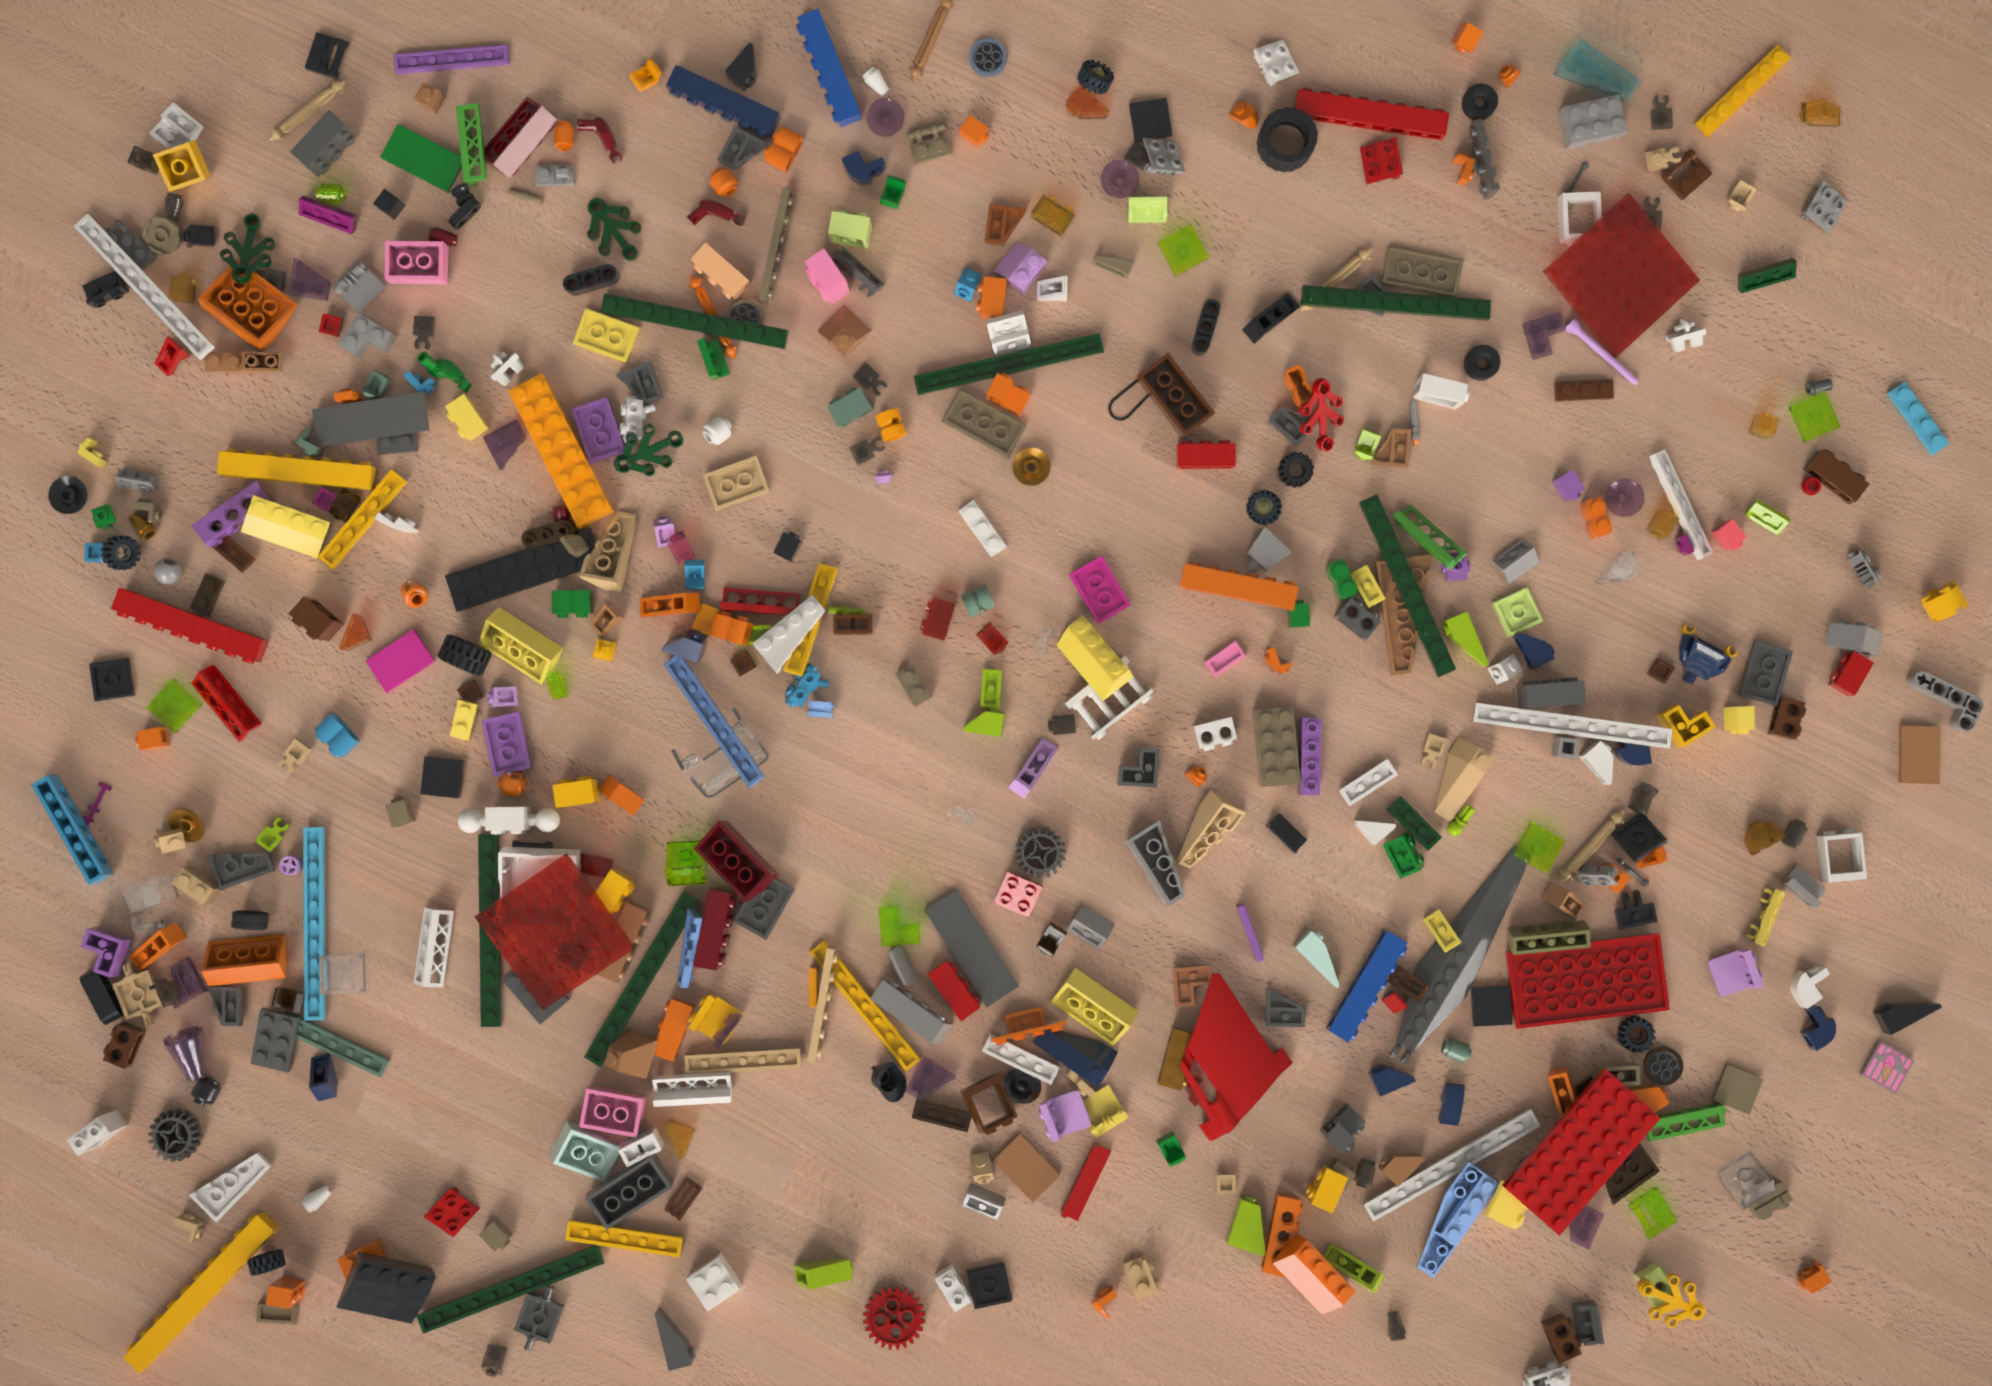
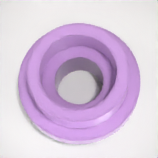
M889 470L877 471V475H874L876 483L892 482L891 477H893V474L889 473Z

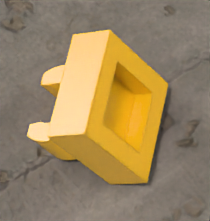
M597 639L592 657L612 662L617 643Z

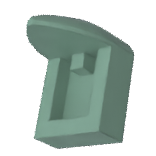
M376 369L372 370L365 387L362 388L363 394L368 398L384 397L391 378Z
M309 426L298 435L294 443L304 448L302 450L303 453L311 457L314 454L321 457L324 450L308 442L312 431V426Z

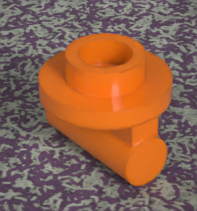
M1506 65L1500 70L1498 77L1502 81L1503 86L1508 89L1521 73L1515 65Z
M1194 765L1184 774L1197 788L1207 780L1206 770L1201 766Z

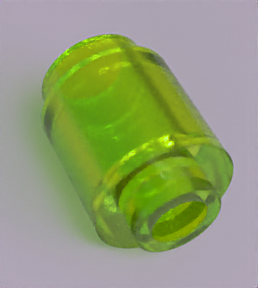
M321 184V186L318 185L316 187V198L318 201H322V203L342 204L343 200H346V189L341 184Z
M559 671L549 673V678L545 680L553 700L568 697L567 692L569 690L565 675L560 674Z

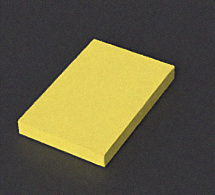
M585 308L573 344L627 364L640 327Z

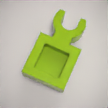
M280 817L275 819L273 828L266 826L254 840L270 853L283 839L279 834L287 831L290 827L289 824H285L284 827L280 828L279 822L282 820Z

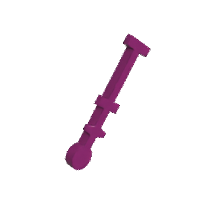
M99 782L98 786L102 787L94 805L88 806V809L91 810L89 815L83 816L89 830L90 822H95L92 819L95 812H100L98 806L106 790L111 791L112 787Z

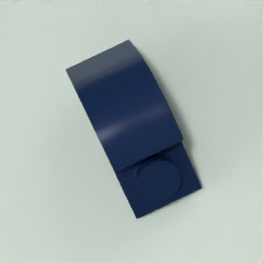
M859 151L841 158L849 178L860 185L872 184L870 176H878L886 169L883 157L864 164Z
M1618 742L1621 748L1613 749L1618 760L1626 765L1652 764L1649 746H1634L1631 743Z
M1812 1005L1808 1009H1804L1813 1024L1800 1031L1809 1048L1818 1051L1834 1039L1836 1023L1833 1018L1824 1017L1825 1013L1820 1006Z

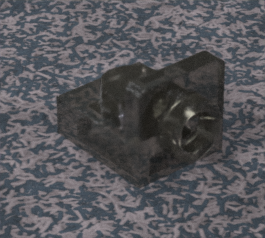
M1134 141L1124 157L1125 160L1142 171L1145 169V164L1150 161L1146 148Z
M1074 714L1051 716V720H1048L1049 732H1053V735L1076 733Z
M167 978L156 980L154 985L149 986V990H160L159 997L163 1008L180 1003L176 980L167 981Z

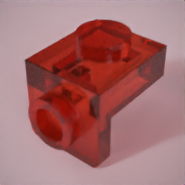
M990 622L975 634L993 655L1004 651L1009 643Z
M1193 1076L1198 1085L1203 1082L1200 1076L1197 1078ZM1187 1081L1185 1089L1190 1095L1188 1099L1194 1106L1199 1105L1203 1108Z

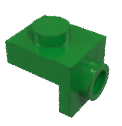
M888 175L886 186L880 198V204L898 210L905 192L906 181Z
M110 504L91 509L93 521L97 528L103 530L113 528L112 523H115L116 519Z
M1173 1131L1156 1140L1170 1167L1181 1163L1187 1158Z

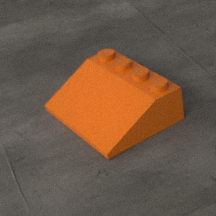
M236 259L235 261L240 265V260ZM229 266L198 297L201 309L257 351L264 352L278 337L297 309L298 304L256 272L252 273L251 280L245 284L235 282L232 278L233 269Z

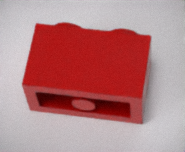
M1850 651L1841 656L1839 660L1840 665L1831 673L1828 685L1846 696H1855L1874 662L1855 651Z

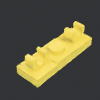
M1764 889V892L1770 894V898L1768 900L1761 898L1760 901L1764 904H1769V906L1760 915L1761 927L1750 925L1751 928L1756 930V934L1754 936L1747 934L1749 939L1755 940L1754 943L1763 947L1766 945L1785 895L1783 891L1775 889L1774 893L1770 889Z

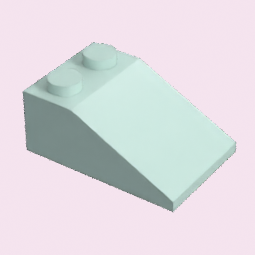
M566 1120L549 1152V1156L553 1164L600 1181H605L620 1154L618 1151L620 1146L587 1128H581L578 1124Z

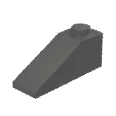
M662 1308L657 1309L655 1318L668 1370L691 1366L694 1358H696L694 1347L690 1346L689 1340Z

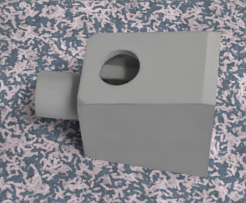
M1264 527L1246 553L1251 560L1244 568L1252 574L1259 568L1267 572L1288 556L1291 551Z

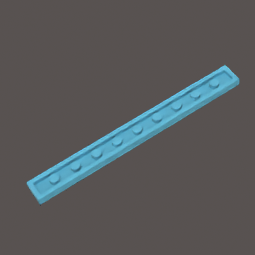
M303 827L304 1020H325V827Z

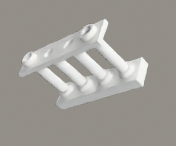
M1126 656L1121 658L1122 662L1127 666V663L1130 662ZM1133 676L1128 682L1140 698L1131 704L1120 689L1116 690L1113 694L1125 708L1117 716L1090 685L1083 688L1068 700L1065 705L1068 709L1072 707L1074 710L1077 709L1095 732L1091 738L1093 740L1095 738L1100 740L1107 734V728L1140 702L1145 704L1153 698L1150 694L1154 691L1150 689L1146 692ZM1087 695L1089 698L1092 697L1110 720L1102 728L1083 706L1082 699Z

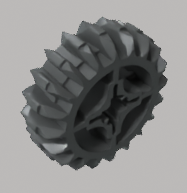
M1040 826L1037 833H1035L1033 828H1030L1031 835H1028L1025 831L1024 835L1027 838L1025 840L1022 837L1018 838L1019 841L1023 842L1022 845L1015 844V847L1020 848V851H1015L1014 855L1021 856V858L1016 859V863L1023 862L1019 868L1023 869L1026 866L1025 874L1027 875L1031 870L1033 871V878H1035L1036 872L1039 873L1040 879L1043 878V872H1046L1047 877H1050V870L1056 874L1057 871L1054 867L1062 868L1058 861H1065L1064 857H1060V854L1066 853V850H1060V847L1065 846V843L1058 844L1057 842L1061 839V836L1054 838L1053 836L1056 833L1054 830L1049 835L1048 827L1045 828L1044 833L1041 832ZM1038 837H1046L1054 845L1044 847L1040 844ZM1032 839L1035 846L1034 850L1024 855L1025 846ZM1036 843H1038L1042 850H1047L1043 857L1044 862H1042L1039 855H1033L1037 851ZM1056 850L1055 860L1048 866L1046 856L1048 853ZM1036 858L1040 860L1043 868L1032 867L1028 864L1027 860Z
M171 1109L167 1113H161L159 1115L160 1118L157 1117L153 1120L155 1124L149 1127L153 1130L148 1133V1136L153 1138L148 1143H154V1147L151 1150H158L156 1156L163 1155V1160L166 1161L170 1158V1162L182 1161L184 1157H191V1153H195L197 1151L196 1147L201 1145L198 1139L203 1137V1135L198 1134L202 1128H197L196 1126L199 1120L193 1121L194 1115L188 1116V1111L186 1110L181 1113L180 1109L175 1111ZM168 1121H177L172 1128L164 1127ZM178 1143L186 1144L182 1150H174Z

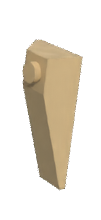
M618 511L606 528L605 534L595 543V548L585 557L579 575L580 578L602 589L621 592L626 577L637 514Z
M1460 737L1456 739L1447 754V762L1434 808L1436 814L1449 822L1452 821L1495 759L1490 753Z
M1210 790L1198 807L1177 863L1191 869L1208 853V848L1214 843L1218 844L1222 841L1221 836L1227 831L1232 832L1246 812L1223 795Z

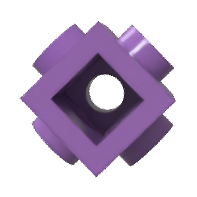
M1460 553L1449 554L1455 559ZM1467 556L1456 564V568L1453 567L1451 570L1441 563L1444 581H1464L1468 579L1467 572L1470 571V562L1467 561Z

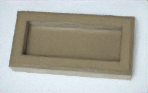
M265 1301L258 1302L256 1322L297 1324L298 1304L293 1305L290 1309L265 1305Z

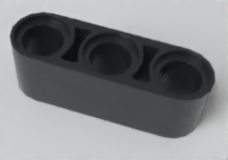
M605 264L566 276L563 279V287L570 295L578 296L615 285L619 281L620 275L613 265ZM608 271H614L612 278H605ZM595 276V282L587 284L588 278ZM571 282H577L576 288L569 289Z
M1215 299L1207 300L1200 313L1191 345L1192 352L1197 356L1206 354L1210 347L1220 312V304ZM1212 305L1215 307L1216 312L1209 313L1206 307ZM1204 323L1208 324L1211 330L1205 332L1201 329V325ZM1203 342L1205 344V349H1197L1196 343Z
M93 969L80 976L81 985L104 1025H108L124 1016L107 976L95 973Z

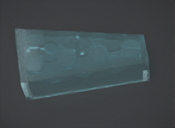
M1581 38L1578 39L1553 74L1609 96L1619 95L1620 100L1625 102L1634 95L1643 82Z

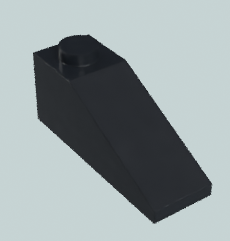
M1286 293L1254 317L1242 330L1255 344L1299 309L1300 306L1289 293Z
M1935 1002L1884 1003L1878 1006V1010L1874 1011L1873 1014L1882 1031L1893 1035L1937 1011L1942 1006Z

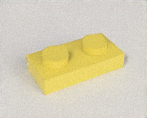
M1367 565L1350 574L1369 608L1386 599Z
M461 698L458 699L450 736L466 741L471 739L479 703Z
M1439 909L1423 919L1445 953L1461 943V940Z

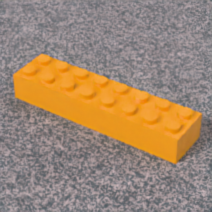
M541 373L508 390L577 527L583 529L614 513L615 510L592 465L589 463L587 455L547 377Z

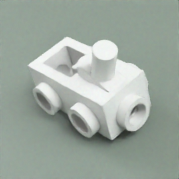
M634 396L626 397V401L624 404H621L620 414L623 416V423L620 424V434H623L622 440H624V443H626V434L629 432H634L637 435L638 441L642 438V421H645L646 414L655 411L654 404L643 407V400H637V397ZM631 436L628 440L633 441L635 437Z
M1554 1360L1547 1362L1546 1367L1541 1369L1539 1367L1529 1368L1527 1370L1528 1373L1524 1374L1526 1380L1522 1381L1523 1386L1571 1385V1374L1567 1366Z

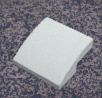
M173 102L160 115L162 120L149 133L167 149L196 140L203 126Z
M1023 310L986 320L995 357L1032 349Z

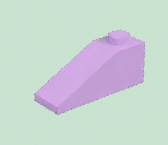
M1042 738L1009 786V789L1025 799L1058 750V747Z

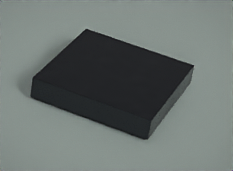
M1167 98L1129 103L1134 142H1142L1143 138L1161 139L1172 137Z
M130 658L89 664L94 702L135 696Z
M424 756L420 794L460 798L464 760Z
M1643 812L1611 833L1613 839L1635 864L1667 843V839Z
M1509 985L1470 988L1472 1023L1474 1027L1513 1025Z
M1004 1262L967 1270L974 1309L1012 1302Z

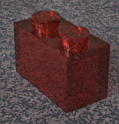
M934 597L932 601H928L925 611L929 613L927 619L922 620L920 630L923 631L922 635L945 642L956 605Z

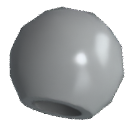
M163 558L154 566V576L162 584H174L182 575L181 566L174 559Z

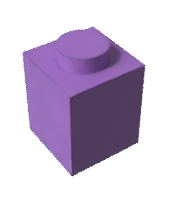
M1574 470L1552 481L1563 501L1577 499L1581 496L1580 492L1585 489Z

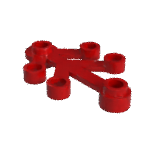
M1320 377L1314 381L1312 385L1313 393L1306 404L1299 406L1298 412L1300 415L1309 416L1316 401H1318V406L1307 423L1303 422L1299 429L1301 433L1309 435L1319 419L1320 437L1317 439L1316 445L1319 450L1329 452L1334 446V440L1327 434L1326 416L1331 419L1332 425L1341 426L1344 422V417L1326 405L1325 397L1330 400V405L1336 408L1342 406L1343 399L1340 396H1336L1330 390L1331 385L1327 379Z

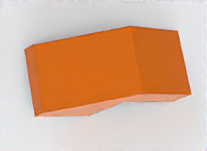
M609 775L599 788V791L608 799L633 816L644 802V799L635 791L624 786L612 775Z

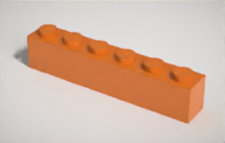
M1197 562L1184 564L1180 587L1183 589L1292 611L1295 609L1299 587L1295 586V582L1284 580V583L1276 582V578L1265 577V580L1257 578L1258 575L1246 573V576L1239 575V571L1227 569V572L1219 571L1220 567L1212 565L1204 568Z

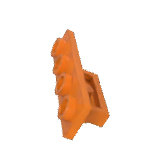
M1042 1007L1004 1015L1008 1034L991 1038L990 1043L995 1042L996 1045L1007 1043L1006 1039L1010 1038L1018 1041L1026 1039L1025 1035L1033 1033V1037L1045 1034L1044 1030L1051 1029L1052 1032L1063 1030V1026L1067 1025V1022L1062 1021L1046 1025Z

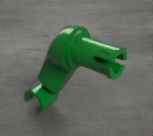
M422 352L418 355V362L427 368L428 374L436 378H448L458 384L457 387L466 393L469 391L471 384L464 378V373L452 361L445 359L434 360L427 352Z

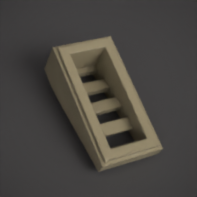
M1095 255L1093 258V265L1123 278H1128L1134 263L1132 260Z
M578 534L560 538L567 551L575 557L579 558L589 551V546Z

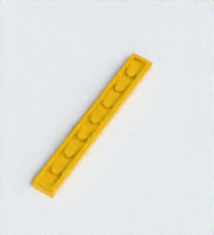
M825 939L809 951L822 969L826 949L829 945ZM838 957L837 963H833L832 971H835L833 982L904 1070L908 1071L921 1060V1057L881 1008L870 1000L871 996Z

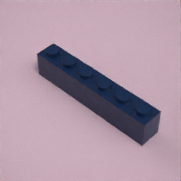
M675 65L666 84L670 95L676 98L681 96L687 99L686 101L693 106L698 104L704 107V110L710 114H720L721 118L728 122L733 120L745 130L750 128L763 138H766V136L772 138L781 119L779 112Z

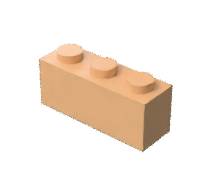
M706 242L690 259L694 264L692 268L700 275L703 272L708 277L706 280L712 286L718 285L722 289L721 293L727 299L733 298L736 301L750 285L749 280Z

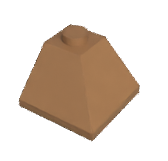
M843 305L818 333L846 358L871 332V329Z
M628 1029L609 1047L604 1066L617 1072L647 1079L658 1041Z

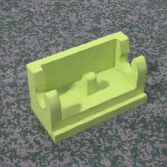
M1129 197L1128 223L1167 221V197Z

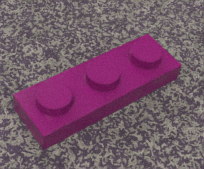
M303 195L299 198L298 215L349 234L354 233L356 225L355 214Z

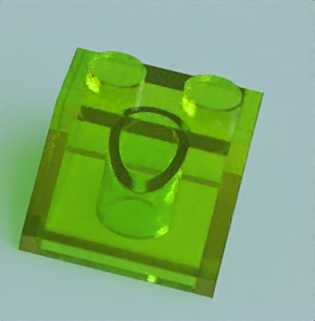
M701 840L667 842L665 875L668 886L707 883V862L694 850V847Z

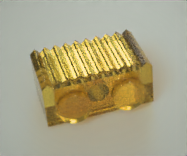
M1043 194L1031 212V218L1063 238L1075 219L1074 210L1067 205L1063 207L1058 204V200L1052 195L1047 197Z

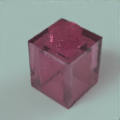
M684 531L666 539L668 547L678 565L685 563V560H692L696 556Z

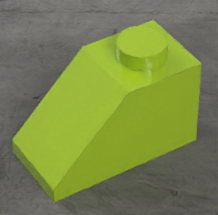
M990 708L989 712H983L964 726L963 731L1001 737L1004 714H1001L999 709Z

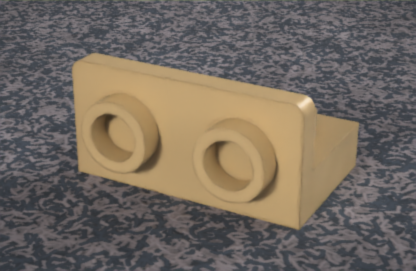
M1143 1254L1123 1262L1136 1300L1153 1294L1155 1296L1159 1295L1157 1289L1161 1287L1157 1277H1152L1151 1271L1154 1268L1150 1259L1146 1260Z

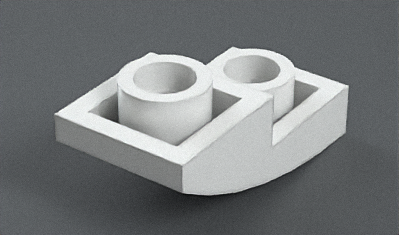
M378 512L374 518L389 527L403 532L417 533L419 531L414 527L416 523L407 517L405 520L400 517L396 520L387 512L385 515Z

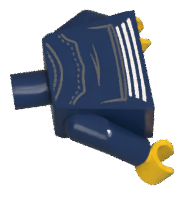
M1687 624L1682 626L1681 632L1683 635L1679 644V660L1682 667L1687 670L1682 679L1689 684H1693L1698 676L1708 680L1710 677L1713 678L1724 673L1731 662V657L1737 655V650L1732 651L1730 654L1729 649L1731 646L1721 650L1695 635L1691 637L1690 635L1695 631V627L1692 626L1689 632L1686 630Z

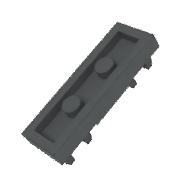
M844 247L838 248L833 252L832 256L834 259L832 261L835 264L837 262L841 264L839 271L841 272L846 269L851 277L861 281L863 284L859 287V290L862 291L867 287L869 289L867 297L872 296L884 287L885 284Z

